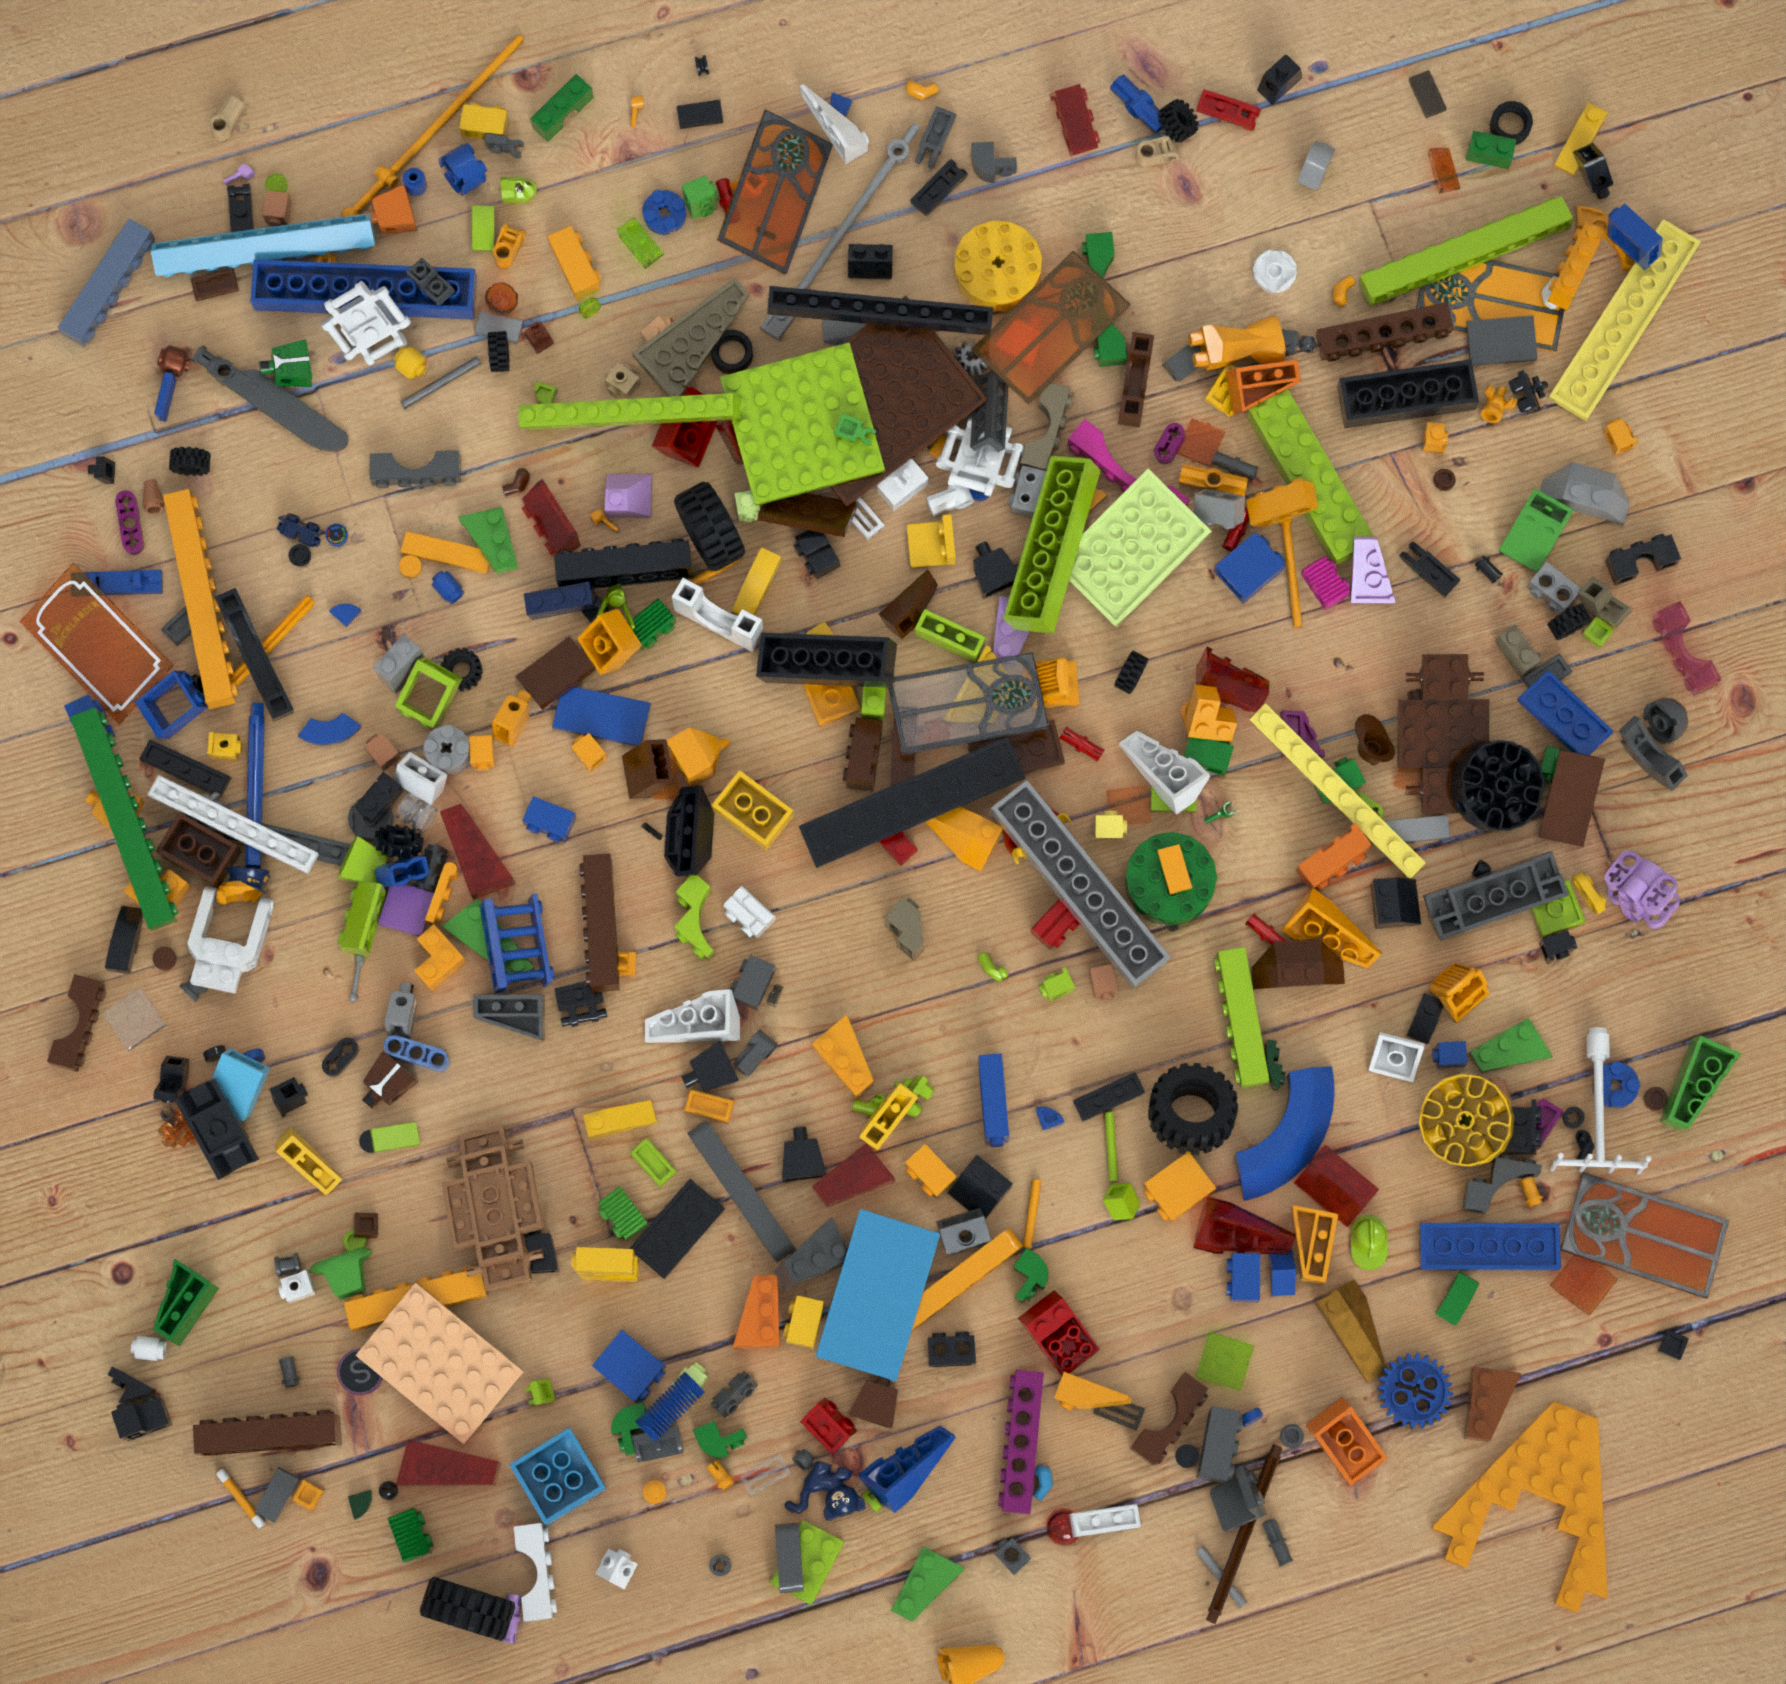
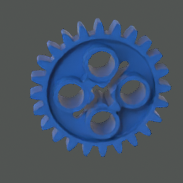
M1407 1353L1405 1361L1398 1356V1364L1396 1365L1390 1361L1391 1370L1386 1368L1382 1370L1387 1376L1378 1378V1380L1384 1383L1377 1387V1390L1383 1391V1394L1378 1396L1377 1399L1385 1401L1380 1408L1387 1407L1389 1409L1386 1417L1393 1414V1423L1399 1419L1402 1420L1401 1427H1405L1408 1422L1411 1429L1415 1428L1416 1423H1418L1420 1429H1423L1425 1421L1429 1426H1432V1418L1440 1421L1439 1412L1447 1413L1443 1406L1452 1404L1446 1399L1453 1395L1452 1392L1447 1391V1388L1452 1386L1453 1383H1446L1445 1381L1450 1375H1442L1441 1372L1444 1366L1435 1367L1436 1359L1429 1363V1355H1425L1423 1360H1421L1419 1353L1415 1354L1414 1359ZM1403 1370H1409L1413 1373L1412 1382L1403 1380ZM1426 1378H1431L1435 1381L1434 1390L1425 1388L1424 1380ZM1395 1383H1400L1408 1388H1413L1416 1385L1419 1392L1433 1395L1435 1399H1429L1421 1394L1413 1397L1412 1391L1396 1387ZM1396 1392L1404 1393L1406 1396L1404 1404L1396 1403L1394 1399ZM1418 1400L1426 1401L1428 1404L1426 1412H1420L1417 1409L1416 1404Z

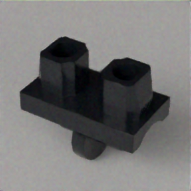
M1524 370L1517 372L1518 377H1515L1508 383L1513 394L1525 391L1526 397L1519 399L1517 402L1519 411L1521 413L1531 410L1535 413L1541 411L1535 393L1538 394L1539 399L1544 398V390L1549 386L1547 381L1540 382L1538 376L1532 378L1534 383L1532 385L1528 374Z

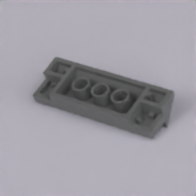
M1552 851L1433 891L1423 895L1428 910V918L1439 940L1569 895L1563 876L1559 873Z

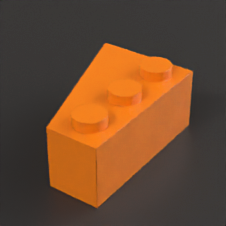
M1356 823L1350 826L1351 829L1340 837H1335L1333 842L1318 850L1298 865L1296 871L1310 890L1312 888L1319 891L1323 890L1330 884L1329 880L1334 876L1340 878L1349 871L1347 867L1355 863L1357 866L1367 858L1366 854L1372 844Z

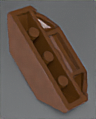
M1320 939L1274 942L1252 966L1253 990L1345 984L1343 960Z

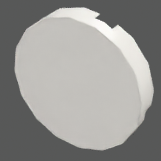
M1267 250L1256 259L1252 271L1253 278L1258 287L1265 292L1273 294L1282 293L1295 282L1297 274L1296 263L1292 256L1285 251Z

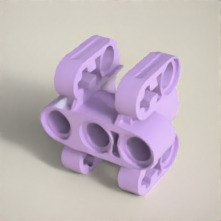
M1634 851L1623 852L1605 874L1609 900L1615 905H1620L1623 914L1635 923H1638L1643 918L1648 927L1652 929L1661 928L1680 904L1679 896L1676 893V879L1668 875L1656 864L1643 859ZM1629 857L1636 860L1633 866L1626 867L1623 864V861ZM1663 882H1671L1673 884V888H1671L1670 886H1668V884H1665ZM1614 891L1618 892L1616 897L1614 896ZM1673 897L1676 899L1673 904L1667 905ZM1659 914V920L1654 919L1651 921V915L1656 916Z

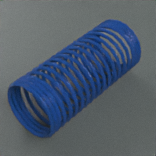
M683 1372L680 1375V1379H677V1382H674V1385H671V1388L665 1391L666 1395L662 1394L663 1398L659 1397L660 1401L656 1400L657 1404L653 1403L654 1407L650 1406L651 1410L647 1409L648 1413L644 1412L645 1416L641 1415L642 1419L638 1417L637 1421H635L654 1442L661 1438L659 1433L664 1435L662 1430L667 1432L665 1427L670 1429L668 1424L673 1426L671 1421L676 1423L674 1418L679 1420L677 1415L682 1417L680 1412L685 1414L683 1409L688 1411L686 1406L691 1408L689 1403L694 1405L692 1400L697 1402L695 1397L700 1399L703 1393H705L686 1372Z

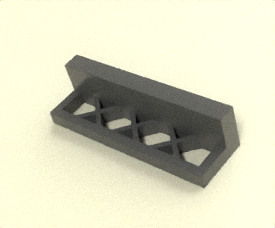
M990 371L974 379L975 384L980 390L982 389V384L988 382L984 389L981 390L988 400L982 407H979L972 413L970 448L975 451L989 444L997 452L1005 449L1009 386L997 374ZM986 414L984 420L979 424V421ZM983 431H985L984 437L978 440Z

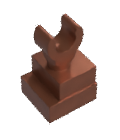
M541 321L534 322L529 325L530 328L525 330V336L537 354L554 344Z

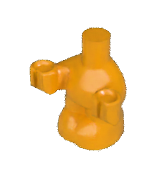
M1487 385L1484 392L1487 402L1480 415L1489 423L1500 422L1504 409H1514L1518 402L1513 397H1510L1508 401L1505 400L1504 396L1507 389L1503 386H1499L1497 392L1494 393L1495 387L1492 388L1491 385Z

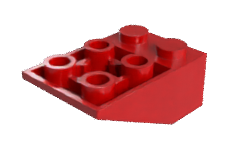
M1055 1290L1018 1317L1025 1330L1061 1376H1063L1064 1372L1071 1373L1100 1350L1064 1298Z

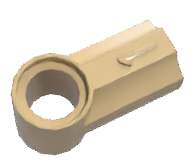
M228 96L219 112L209 121L212 135L217 141L223 142L231 137L232 128L245 109V104L238 98ZM219 126H225L222 130H216Z

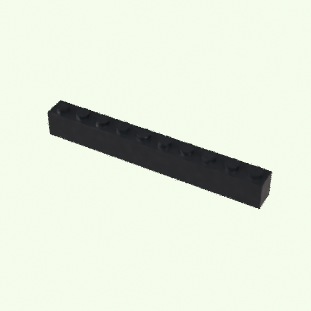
M770 286L767 313L769 315L990 336L993 307Z

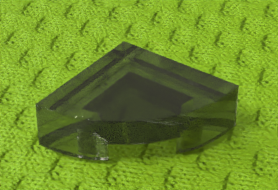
M774 985L772 992H770L767 998L769 1006L776 1008L784 989L783 986Z

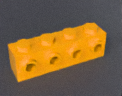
M1587 221L1582 229L1577 228L1572 239L1576 241L1575 245H1569L1564 255L1568 259L1566 262L1561 261L1556 273L1560 275L1558 279L1553 278L1548 288L1552 292L1547 302L1568 310L1606 230Z

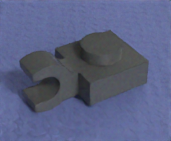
M486 133L485 145L489 151L496 154L508 153L509 151L514 158L522 157L521 152L514 150L518 146L524 147L522 140H510L506 136Z

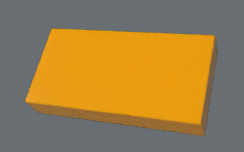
M1180 844L1157 850L1169 895L1192 889Z
M690 1089L684 1112L729 1124L735 1101Z

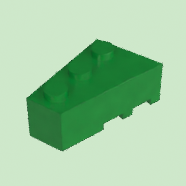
M174 1259L172 1265L174 1268L170 1280L167 1282L164 1300L161 1301L153 1330L180 1346L219 1287Z

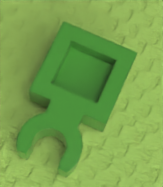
M842 413L834 436L854 444L858 438L861 439L864 445L871 446L872 442L867 440L865 435L868 433L875 435L876 430L870 427L863 429L861 428L863 421Z

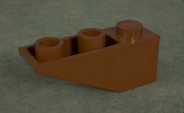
M928 569L879 613L886 627L901 639L916 627L938 586Z

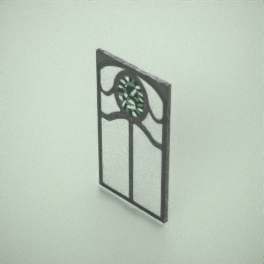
M1033 652L893 677V686L889 688L902 755L1049 729Z

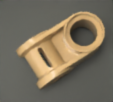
M1165 135L1141 142L1138 145L1135 156L1137 164L1142 167L1176 161L1179 159V153L1175 150L1174 140L1170 139V135ZM1148 151L1151 156L1146 157L1141 152Z

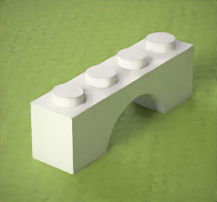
M543 1523L514 1526L516 1550L530 1556L537 1567L535 1586L527 1595L521 1598L524 1622L553 1619V1613H557L556 1599H552L551 1589H555L554 1577L549 1575L548 1566L552 1565L551 1552L546 1551V1542H549L548 1528H544Z

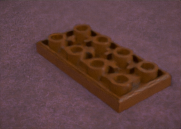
M1559 749L1538 834L1539 838L1584 847L1605 762L1604 758Z

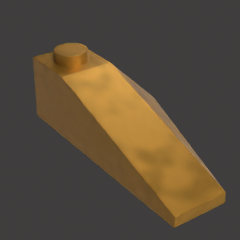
M1353 1279L1318 1301L1315 1306L1366 1383L1383 1373L1382 1370L1386 1366L1367 1298Z

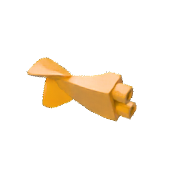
M1275 315L1253 322L1244 329L1206 325L1202 326L1199 331L1188 335L1189 346H1200L1201 352L1192 355L1194 367H1205L1206 371L1232 365L1249 356L1261 364L1283 362L1285 360L1284 337L1279 319Z

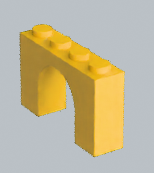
M576 1247V1253H572L571 1266L583 1281L638 1282L639 1258L634 1257L635 1251L633 1249Z

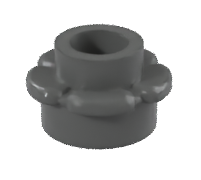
M805 1449L802 1451L796 1450V1455L792 1460L799 1468L807 1471L810 1466H814L812 1461L814 1457L809 1451Z

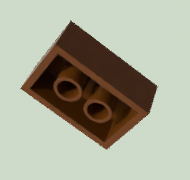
M179 812L157 847L156 852L165 860L219 889V886L229 873L227 868L233 866L241 853V849L238 845Z

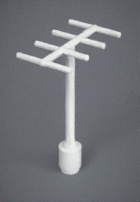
M1590 1028L1586 1035L1587 1058L1594 1062L1595 1160H1591L1593 1158L1592 1154H1588L1585 1160L1562 1159L1564 1154L1559 1153L1553 1160L1550 1171H1555L1557 1166H1580L1578 1170L1581 1173L1584 1172L1586 1167H1609L1607 1172L1611 1174L1615 1168H1638L1636 1173L1640 1175L1648 1167L1651 1156H1646L1643 1162L1621 1161V1155H1617L1614 1161L1605 1160L1603 1062H1605L1606 1058L1610 1057L1609 1034H1607L1606 1028Z

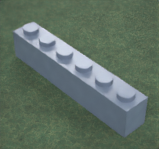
M131 219L127 220L59 324L58 329L62 335L85 347L87 342L93 340L96 328L106 320L109 308L117 303L119 293L123 287L126 288L128 286L132 273L135 269H139L143 262V256L147 251L151 250L152 243H155V237L149 229Z

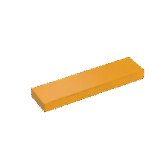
M408 531L405 533L400 551L403 555H414L420 559L488 574L490 565L479 548Z

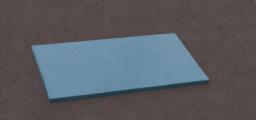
M860 1209L815 1357L887 1378L891 1381H897L940 1233Z

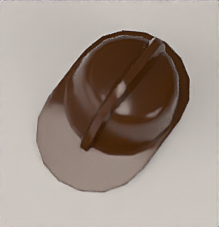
M1363 714L1358 717L1355 722V731L1359 739L1357 745L1359 756L1372 766L1377 765L1379 762H1389L1395 755V748L1382 723L1376 717L1369 714Z

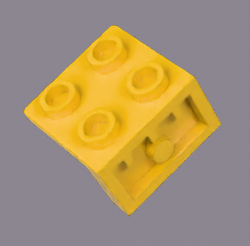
M951 514L942 515V521L907 525L911 568L955 565L956 556Z

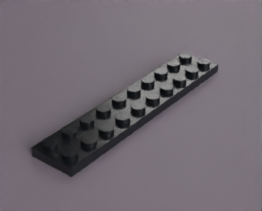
M1005 737L799 826V829L816 868H819L1026 778L1008 737Z

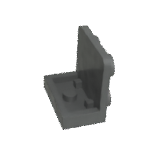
M1243 1465L1234 1468L1237 1478L1219 1485L1210 1491L1221 1527L1226 1532L1267 1515L1264 1508V1498L1256 1485L1257 1478L1252 1470L1249 1471Z

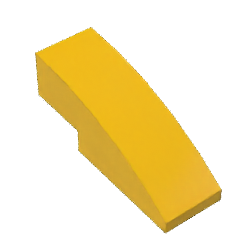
M761 547L735 601L732 613L739 615L743 609L754 616L756 615L782 563L781 556Z

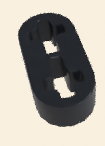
M344 1038L339 1041L322 1062V1069L325 1074L330 1077L339 1076L359 1052L358 1044L351 1038ZM345 1044L348 1046L350 1044H353L351 1047L353 1049V1052L351 1054L347 1052L344 1054L343 1057H341L342 1053L345 1051L343 1046ZM339 1058L340 1060L336 1064L338 1069L336 1071L332 1069L329 1072L330 1067L327 1064L330 1061L334 1063Z

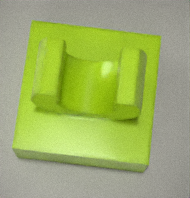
M550 1379L530 1382V1387L525 1389L526 1392H532L533 1400L528 1401L531 1405L549 1404L556 1401Z

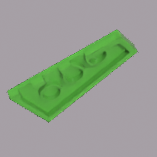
M477 898L445 923L442 928L489 962L479 907L481 902ZM510 937L502 938V941H500L501 949H504V951L519 950ZM527 958L506 960L504 963L505 972L507 971L508 973L533 971L535 969Z

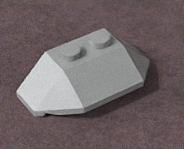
M1571 462L1544 478L1540 488L1541 492L1570 507L1575 512L1621 525L1625 523L1630 503L1616 475L1613 473Z

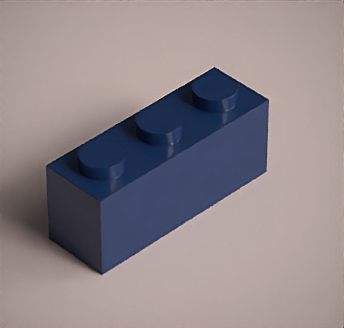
M589 581L524 593L526 613L532 620L598 608L595 587Z

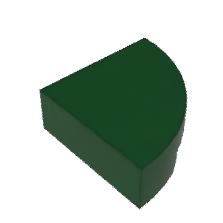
M372 1490L348 1497L354 1520L362 1517L369 1509L372 1502Z

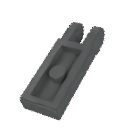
M937 106L935 107L920 142V149L915 163L920 165L925 151L928 150L933 152L928 161V168H934L957 114Z

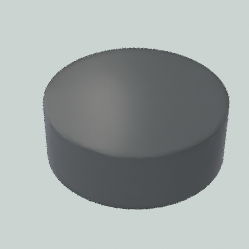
M1290 1424L1281 1430L1280 1440L1285 1447L1296 1448L1303 1442L1304 1433L1299 1426Z

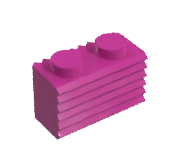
M1323 556L1302 569L1301 575L1326 611L1348 597L1350 586L1345 578H1340L1336 571L1338 569L1332 559L1328 560L1326 556Z

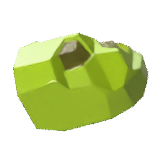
M503 177L500 180L503 203H526L533 199L537 192L536 183L530 179Z

